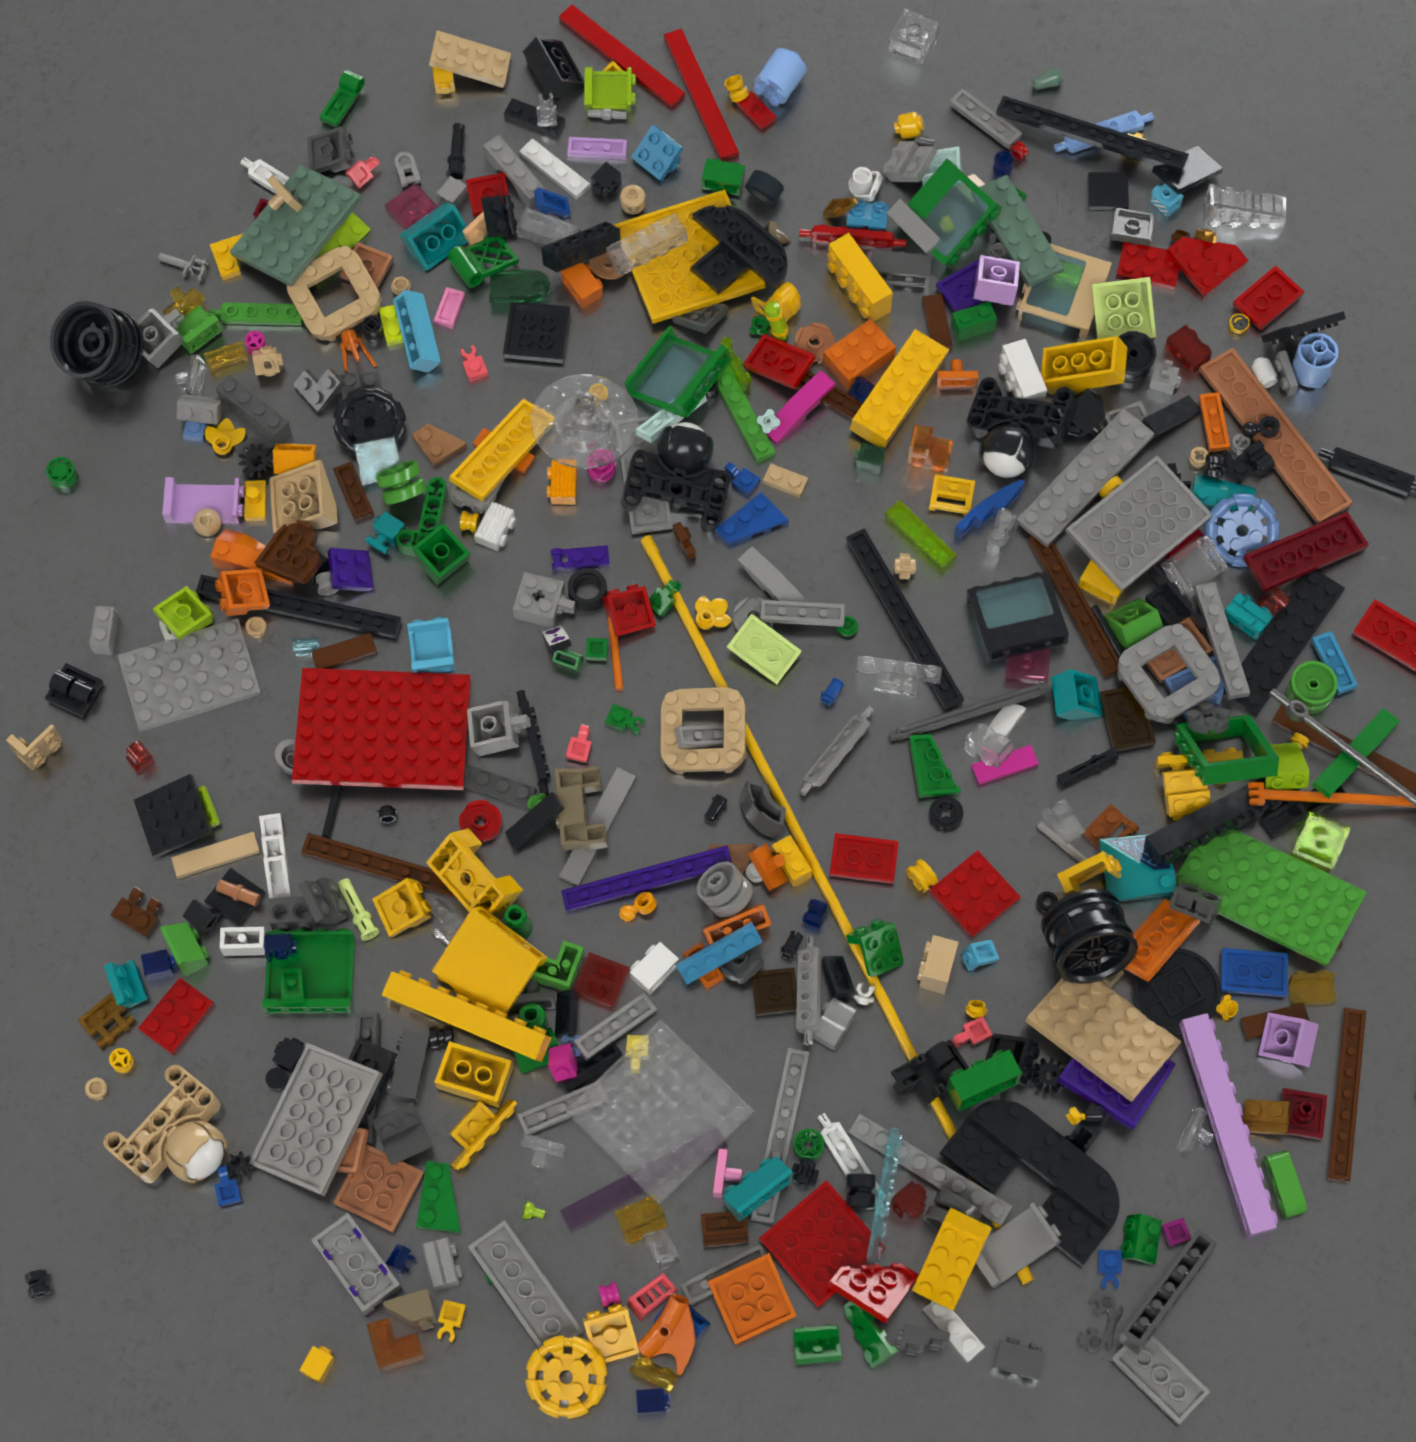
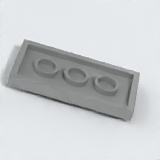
M1153 1335L1138 1355L1126 1346H1123L1111 1359L1178 1426L1210 1393Z

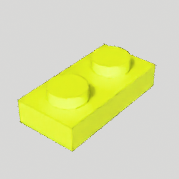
M395 306L381 307L379 312L387 346L404 343Z

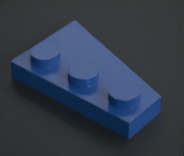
M761 492L715 528V532L730 546L749 539L757 533L770 531L771 528L778 525L788 524L789 520Z

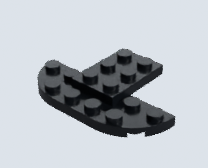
M712 205L692 214V219L713 236L719 244L693 264L691 271L718 295L750 269L775 291L782 285L788 268L785 249L772 234L746 212L726 205V207H714Z

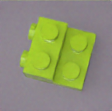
M187 586L153 608L155 615L179 641L191 632H198L213 622L212 609L208 605H204L200 601L199 595L194 590L191 591Z

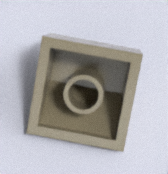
M428 1289L383 1301L388 1314L415 1329L420 1328L421 1331L428 1330L434 1327L433 1324L438 1323Z

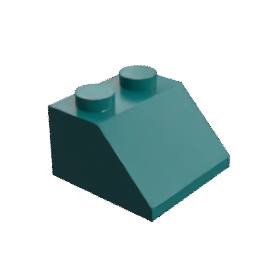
M1073 669L1051 677L1055 711L1058 717L1077 720L1103 716L1097 677Z

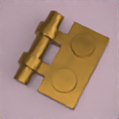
M111 992L81 1016L78 1022L92 1038L98 1033L102 1035L96 1041L102 1049L106 1044L110 1045L114 1042V1038L122 1031L126 1032L130 1029L129 1026L136 1020L131 1014L125 1019L120 1016L127 1009L117 1005L113 992ZM115 1020L118 1024L107 1032L105 1027Z

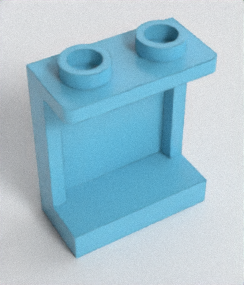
M436 617L429 621L415 620L408 623L407 629L413 673L456 672L448 618Z

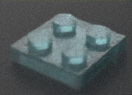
M395 437L354 445L363 485L377 482L375 479L377 473L400 463Z

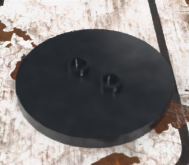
M1177 948L1149 982L1135 975L1133 998L1137 1009L1156 1025L1166 1029L1171 1034H1182L1179 1023L1182 1020L1208 1013L1209 1019L1213 1018L1217 1005L1220 1004L1221 985L1216 971L1205 958L1193 951Z

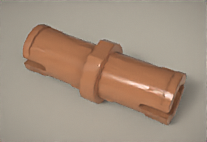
M220 879L216 886L217 892L233 897V900L237 902L240 900L257 907L261 899L260 894L247 890L240 884L235 885Z

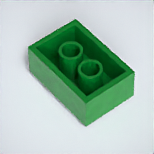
M1010 1049L1005 1052L999 1050L993 1053L991 1058L986 1061L980 1059L973 1062L971 1068L966 1070L961 1068L952 1072L946 1089L957 1111L960 1112L1018 1085L1022 1072Z

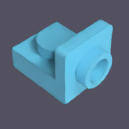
M992 939L971 943L961 952L963 963L968 971H973L978 966L995 963L999 960Z

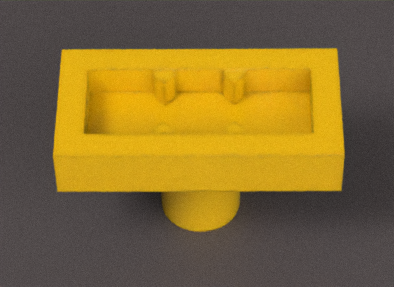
M266 480L245 481V521H266Z

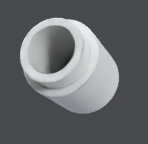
M1260 357L1253 361L1251 370L1264 388L1272 387L1278 382L1277 373L1269 358Z

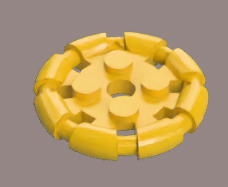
M559 1335L547 1339L543 1342V1346L533 1351L527 1362L526 1370H528L527 1378H525L527 1392L531 1400L537 1402L538 1408L552 1417L559 1418V1416H565L568 1419L585 1415L590 1412L589 1409L594 1404L597 1405L606 1390L605 1376H607V1368L604 1359L600 1353L598 1354L593 1349L594 1346L583 1338L577 1336L569 1338L565 1337V1335ZM564 1347H572V1353H564ZM551 1352L554 1358L548 1362L544 1356ZM585 1354L591 1359L587 1365L581 1359ZM564 1370L570 1371L573 1375V1379L569 1383H564L560 1379V1373ZM537 1371H544L543 1379L536 1378ZM589 1374L596 1375V1383L589 1382ZM545 1389H547L548 1394L552 1395L547 1400L541 1394ZM583 1392L588 1395L584 1402L579 1398ZM560 1400H569L568 1407H560Z

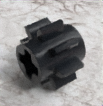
M242 1151L236 1156L230 1154V1162L225 1163L227 1167L231 1168L227 1172L228 1175L236 1174L237 1180H240L241 1176L249 1178V1170L254 1169L253 1165L248 1164L251 1157L246 1156L244 1158ZM240 1162H242L244 1166H240L238 1170L235 1166L240 1165Z
M800 1159L799 1164L794 1162L792 1172L795 1177L793 1181L803 1186H809L810 1182L816 1183L819 1170L815 1169L816 1164L806 1159Z

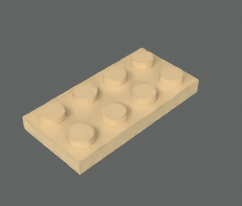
M437 30L429 66L503 88L511 53Z

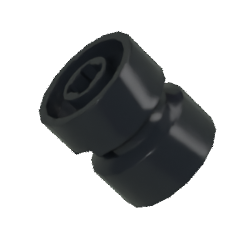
M863 1173L847 1174L846 1187L850 1189V1192L846 1193V1207L874 1208L875 1194L872 1193V1190L876 1188V1175Z

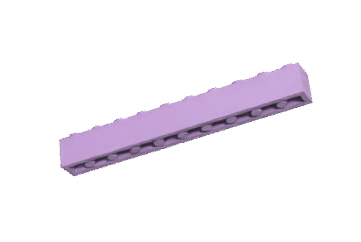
M1208 1013L1184 1019L1179 1023V1027L1247 1238L1273 1231L1277 1228L1278 1218L1275 1211H1271L1269 1204L1271 1202L1268 1189H1264L1262 1183L1264 1175L1262 1169L1257 1167L1255 1161L1257 1159L1254 1146H1250L1248 1140L1250 1132L1248 1126L1243 1124L1241 1118L1243 1116L1240 1103H1236L1234 1096L1236 1095L1234 1083L1229 1081L1227 1075L1229 1067L1221 1056V1042L1219 1039L1216 1040L1214 1031H1216L1212 1018L1209 1019Z

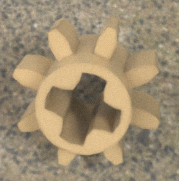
M900 553L899 559H894V574H899V579H909L910 574H915L916 560L911 559L910 554Z

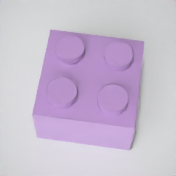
M980 255L973 299L1013 306L1018 288L1020 262Z

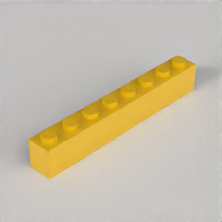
M402 970L399 973L391 971L382 996L542 1062L552 1038L545 1035L547 1030L537 1026L530 1029L526 1027L527 1022L515 1018L514 1021L506 1019L508 1014L499 1010H495L492 1013L487 1011L489 1006L477 1001L475 1005L468 1003L469 998L458 993L456 997L449 995L450 990L438 986L437 989L430 987L431 982L419 978L418 981L411 979L412 974Z

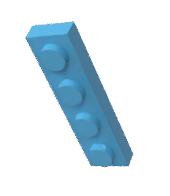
M750 922L679 962L676 966L688 985L763 941L753 923Z

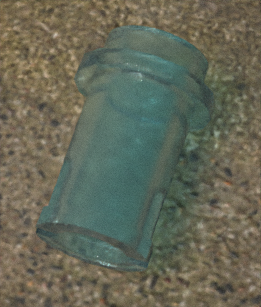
M311 635L310 638L292 639L294 652L314 651L319 649L320 646L319 638L314 637V635Z

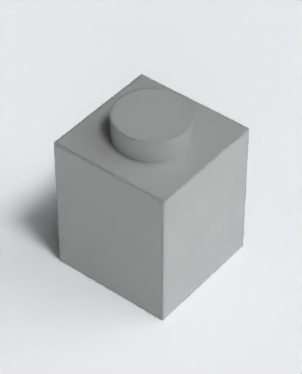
M451 176L437 192L440 205L448 202L454 204L457 209L468 197L466 184L462 180H456Z

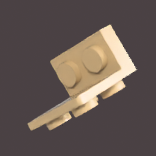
M52 724L30 745L23 738L17 739L13 734L6 739L14 754L32 771L36 767H40L45 762L46 757L56 752L63 742Z

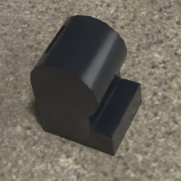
M1260 439L1245 449L1242 458L1254 468V472L1257 475L1262 476L1275 467L1272 456L1265 451L1264 444Z

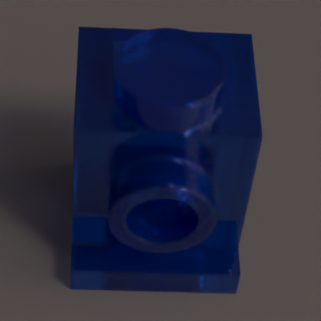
M291 934L265 935V957L268 962H272V957H275L277 960H285L297 953V940H294Z

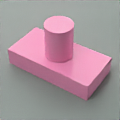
M719 1149L713 1188V1197L722 1198L724 1181L741 1183L742 1169L726 1167L728 1150Z

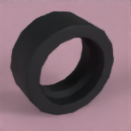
M583 568L576 571L568 582L569 598L575 601L577 608L583 610H592L604 603L602 597L607 596V582L604 576L599 571L591 568ZM591 579L599 584L600 591L594 598L583 599L577 596L575 592L576 585L582 580Z

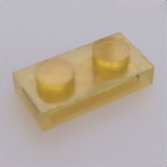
M242 341L203 353L211 374L249 361Z
M639 1355L629 1371L668 1391L672 1390L679 1377L672 1369L661 1367L650 1358Z

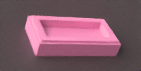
M446 287L434 318L435 325L450 329L454 328L466 296L465 292Z

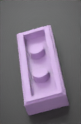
M569 137L568 157L626 160L627 140Z

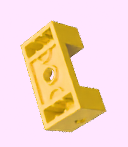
M469 828L449 833L426 863L469 912L472 908L482 906L497 919H500L508 907L523 892V889L510 875L495 878L474 854L482 843ZM466 873H468L471 878L469 884L465 881Z

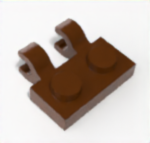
M134 887L128 900L122 897L110 915L148 938L159 922L155 915L163 904L152 897L146 910L141 909L137 905L145 894L139 888Z

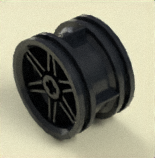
M81 301L69 305L55 320L51 330L50 350L56 365L64 373L72 377L109 386L125 381L135 372L142 359L144 341L139 325L129 314L114 308H108L96 302Z
M1103 889L1079 891L1059 900L1044 914L1040 927L1047 945L1053 951V959L1059 975L1064 980L1076 984L1101 981L1127 967L1137 954L1138 944L1136 938L1133 935L1132 929L1125 921L1123 908L1114 893Z

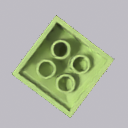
M1150 277L1091 284L1097 339L1113 336L1119 337L1128 331H1138L1146 334L1149 338L1156 337Z

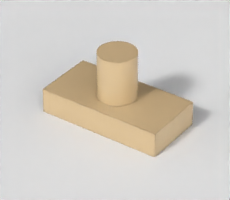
M273 175L267 180L277 192L267 202L274 211H277L285 202L296 212L303 207Z

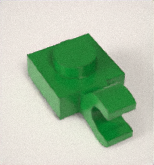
M670 580L665 588L658 586L649 598L652 609L659 616H664L676 601L672 596L683 585L678 580L675 582Z

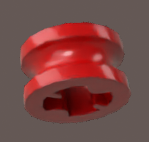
M1017 141L1015 145L1009 148L1011 155L1018 161H1021L1029 153L1027 147L1021 141Z

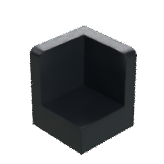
M195 899L192 900L182 917L202 932L211 930L222 912L217 908L208 909Z

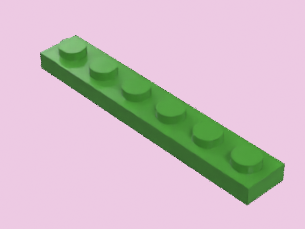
M728 365L717 379L718 391L754 459L759 463L775 456V450L766 433L763 432L761 424L757 423V417Z

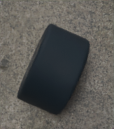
M755 170L745 185L746 190L753 197L769 205L776 204L784 190V186L779 180L761 170Z

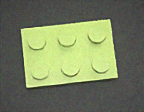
M753 614L749 616L726 647L775 685L779 683L802 652Z

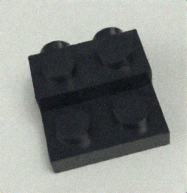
M993 1033L985 1061L990 1059L991 1055L999 1050L1005 1052L1010 1049L1022 1072L1018 1085L1026 1086L1028 1080H1031L1034 1075L1032 1068L1034 1059H1038L1040 1055L1038 1044L1031 1038Z

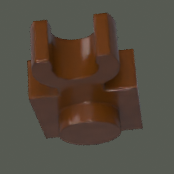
M681 522L673 524V534L682 550H684L688 560L695 558L696 550L690 542L692 537L689 529L683 527Z

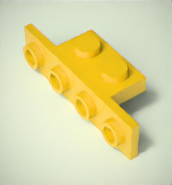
M508 1099L493 1114L481 1101H477L449 1133L464 1148L450 1166L456 1170L463 1169L470 1162L471 1159L469 1157L474 1152H478L485 1145L484 1140L489 1135H493L498 1131L500 1122L513 1114L517 1102Z

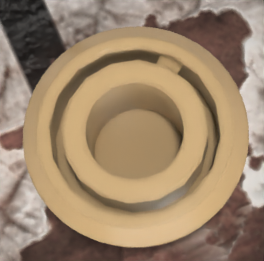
M201 509L193 517V527L201 536H213L221 528V517L213 509Z

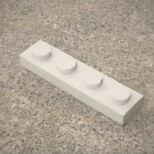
M533 138L519 151L521 157L576 200L590 188L589 182Z

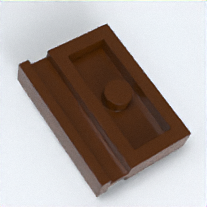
M731 1211L701 1214L704 1248L749 1244L746 1218L738 1222Z

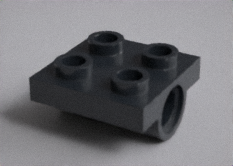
M65 663L62 670H57L51 677L49 683L50 690L45 696V700L83 718L104 682L98 677Z

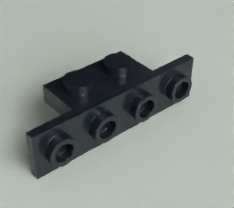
M1156 564L1153 565L1148 573L1160 587L1145 597L1147 603L1158 610L1160 618L1167 626L1178 624L1189 617L1202 634L1206 627L1203 616L1195 612L1191 602L1180 594L1177 585L1169 581L1163 568L1158 567Z

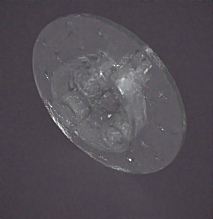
M590 374L567 376L550 384L538 396L531 414L532 433L542 451L560 464L579 469L603 467L620 459L633 445L637 437L636 428L639 427L637 407L627 391L607 378Z

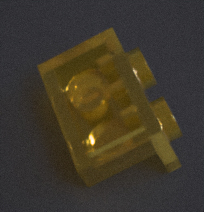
M1319 970L1316 973L1307 974L1306 971H1298L1291 975L1288 980L1291 1006L1302 1003L1304 1005L1335 1004V972L1329 973L1328 970Z
M655 1194L614 1211L627 1244L668 1227L664 1212Z

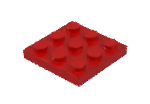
M978 850L929 889V893L971 939L1021 898Z

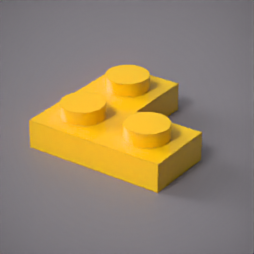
M243 234L210 244L222 281L241 275L237 260L229 251Z

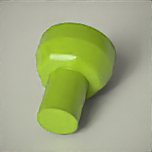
M526 1201L522 1218L531 1219L533 1216L543 1219L545 1210L534 1208L535 1205Z

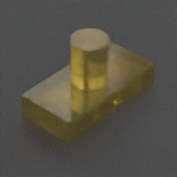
M175 287L170 291L174 302L162 312L164 315H168L174 309H177L185 316L203 302L205 297L193 287L185 294L180 287Z

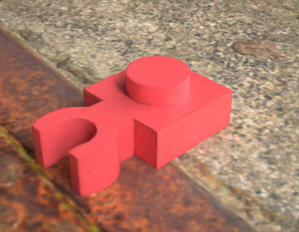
M471 345L472 352L470 354H466L464 349H461V356L466 360L462 364L469 382L488 376L482 356L476 357L477 353L474 345Z

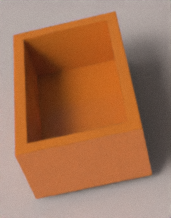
M869 319L823 352V364L849 391L895 358L896 346L872 319Z

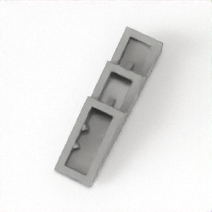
M753 546L737 559L763 591L766 590L773 600L808 602L784 575Z

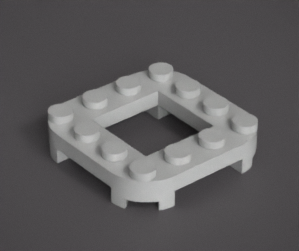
M1181 624L1166 626L1126 649L1120 656L1117 666V676L1120 682L1123 680L1145 711V717L1148 720L1166 722V724L1174 722L1175 718L1199 703L1213 698L1221 681L1215 665L1194 636ZM1169 650H1175L1196 680L1163 698L1142 669V666Z

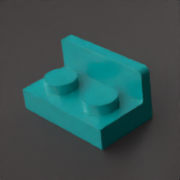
M130 960L123 965L110 962L103 966L117 1005L132 1008L148 999L134 960Z

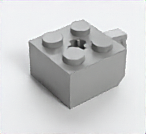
M152 308L147 310L137 321L143 335V356L157 368L183 343V336L177 329L185 317L177 309L162 317Z
M524 572L513 606L514 619L553 627L558 614H562V612L574 613L575 601L566 599L567 596L564 595V581Z
M498 701L467 709L470 748L479 756L519 747L518 733L521 729L531 727L530 718L527 715L518 716L516 708L508 701Z

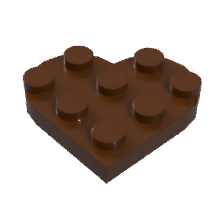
M296 520L297 523H292L288 526L284 524L275 533L254 563L257 567L283 579L306 584L317 573L322 560L314 548L317 536L311 525L305 521Z

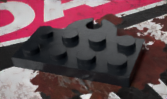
M1343 311L1294 326H1287L1261 335L1263 343L1271 341L1272 345L1284 342V337L1285 341L1312 334L1313 332L1325 330V325L1327 329L1338 326V321L1346 319Z

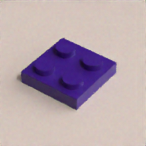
M330 548L327 551L332 589L369 592L373 589L369 551Z

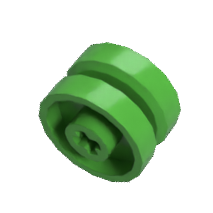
M416 460L393 465L375 475L378 486L385 488L381 493L385 504H395L411 499L427 489L424 478L416 477L421 471Z
M1306 661L1294 670L1287 685V698L1291 701L1299 700L1303 702L1309 710L1308 714H1318L1324 711L1331 703L1338 686L1337 676L1332 668L1325 663Z

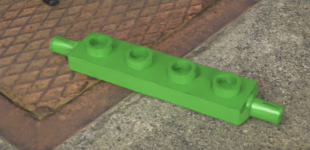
M222 303L220 310L208 309V315L212 316L214 314L217 318H220L222 324L302 326L304 322L294 304Z

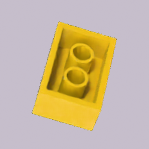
M449 1041L434 1083L439 1090L500 1108L514 1067L511 1060Z

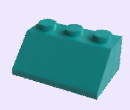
M448 202L443 203L399 234L409 253L426 271L446 258L453 247L463 246L468 242L462 232L467 225L456 206Z
M1195 474L1191 492L1211 511L1222 499H1229L1234 494L1247 493L1253 494L1255 497L1256 488ZM1237 505L1229 507L1230 512L1237 510ZM1250 505L1248 510L1252 512L1253 505Z
M777 1156L773 1159H765L759 1165L760 1169L754 1173L752 1171L748 1172L742 1177V1182L739 1185L735 1186L733 1184L723 1192L725 1194L723 1202L738 1222L742 1221L792 1182V1170Z

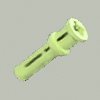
M345 878L339 881L337 886L340 888L354 916L353 923L355 926H358L362 941L373 939L379 934V930L374 927L371 921V914L365 911L350 879Z

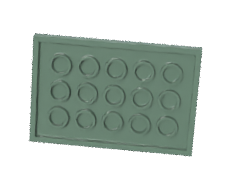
M300 165L284 184L303 207L296 212L285 202L277 211H274L267 205L229 251L238 260L291 287L363 199L360 193L303 165Z

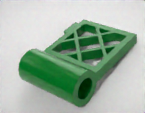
M488 235L482 241L466 248L461 246L453 247L447 257L451 265L470 288L478 286L484 278L519 263L518 257L502 237L488 238ZM497 241L501 245L500 249L490 247V244ZM476 250L484 251L483 256L474 255L472 252ZM487 252L497 254L496 259L486 257ZM501 255L511 258L508 261L499 260ZM483 263L494 264V266L485 270Z

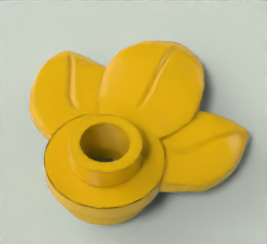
M225 418L217 428L207 426L205 429L206 440L212 444L213 450L219 455L228 454L233 446L243 442L246 435L245 428L235 429L229 418ZM226 444L225 447L220 448V445Z
M701 596L695 603V610L697 612L695 620L698 627L708 630L713 626L720 628L728 626L732 622V618L725 614L728 602L722 598L710 601L707 597Z

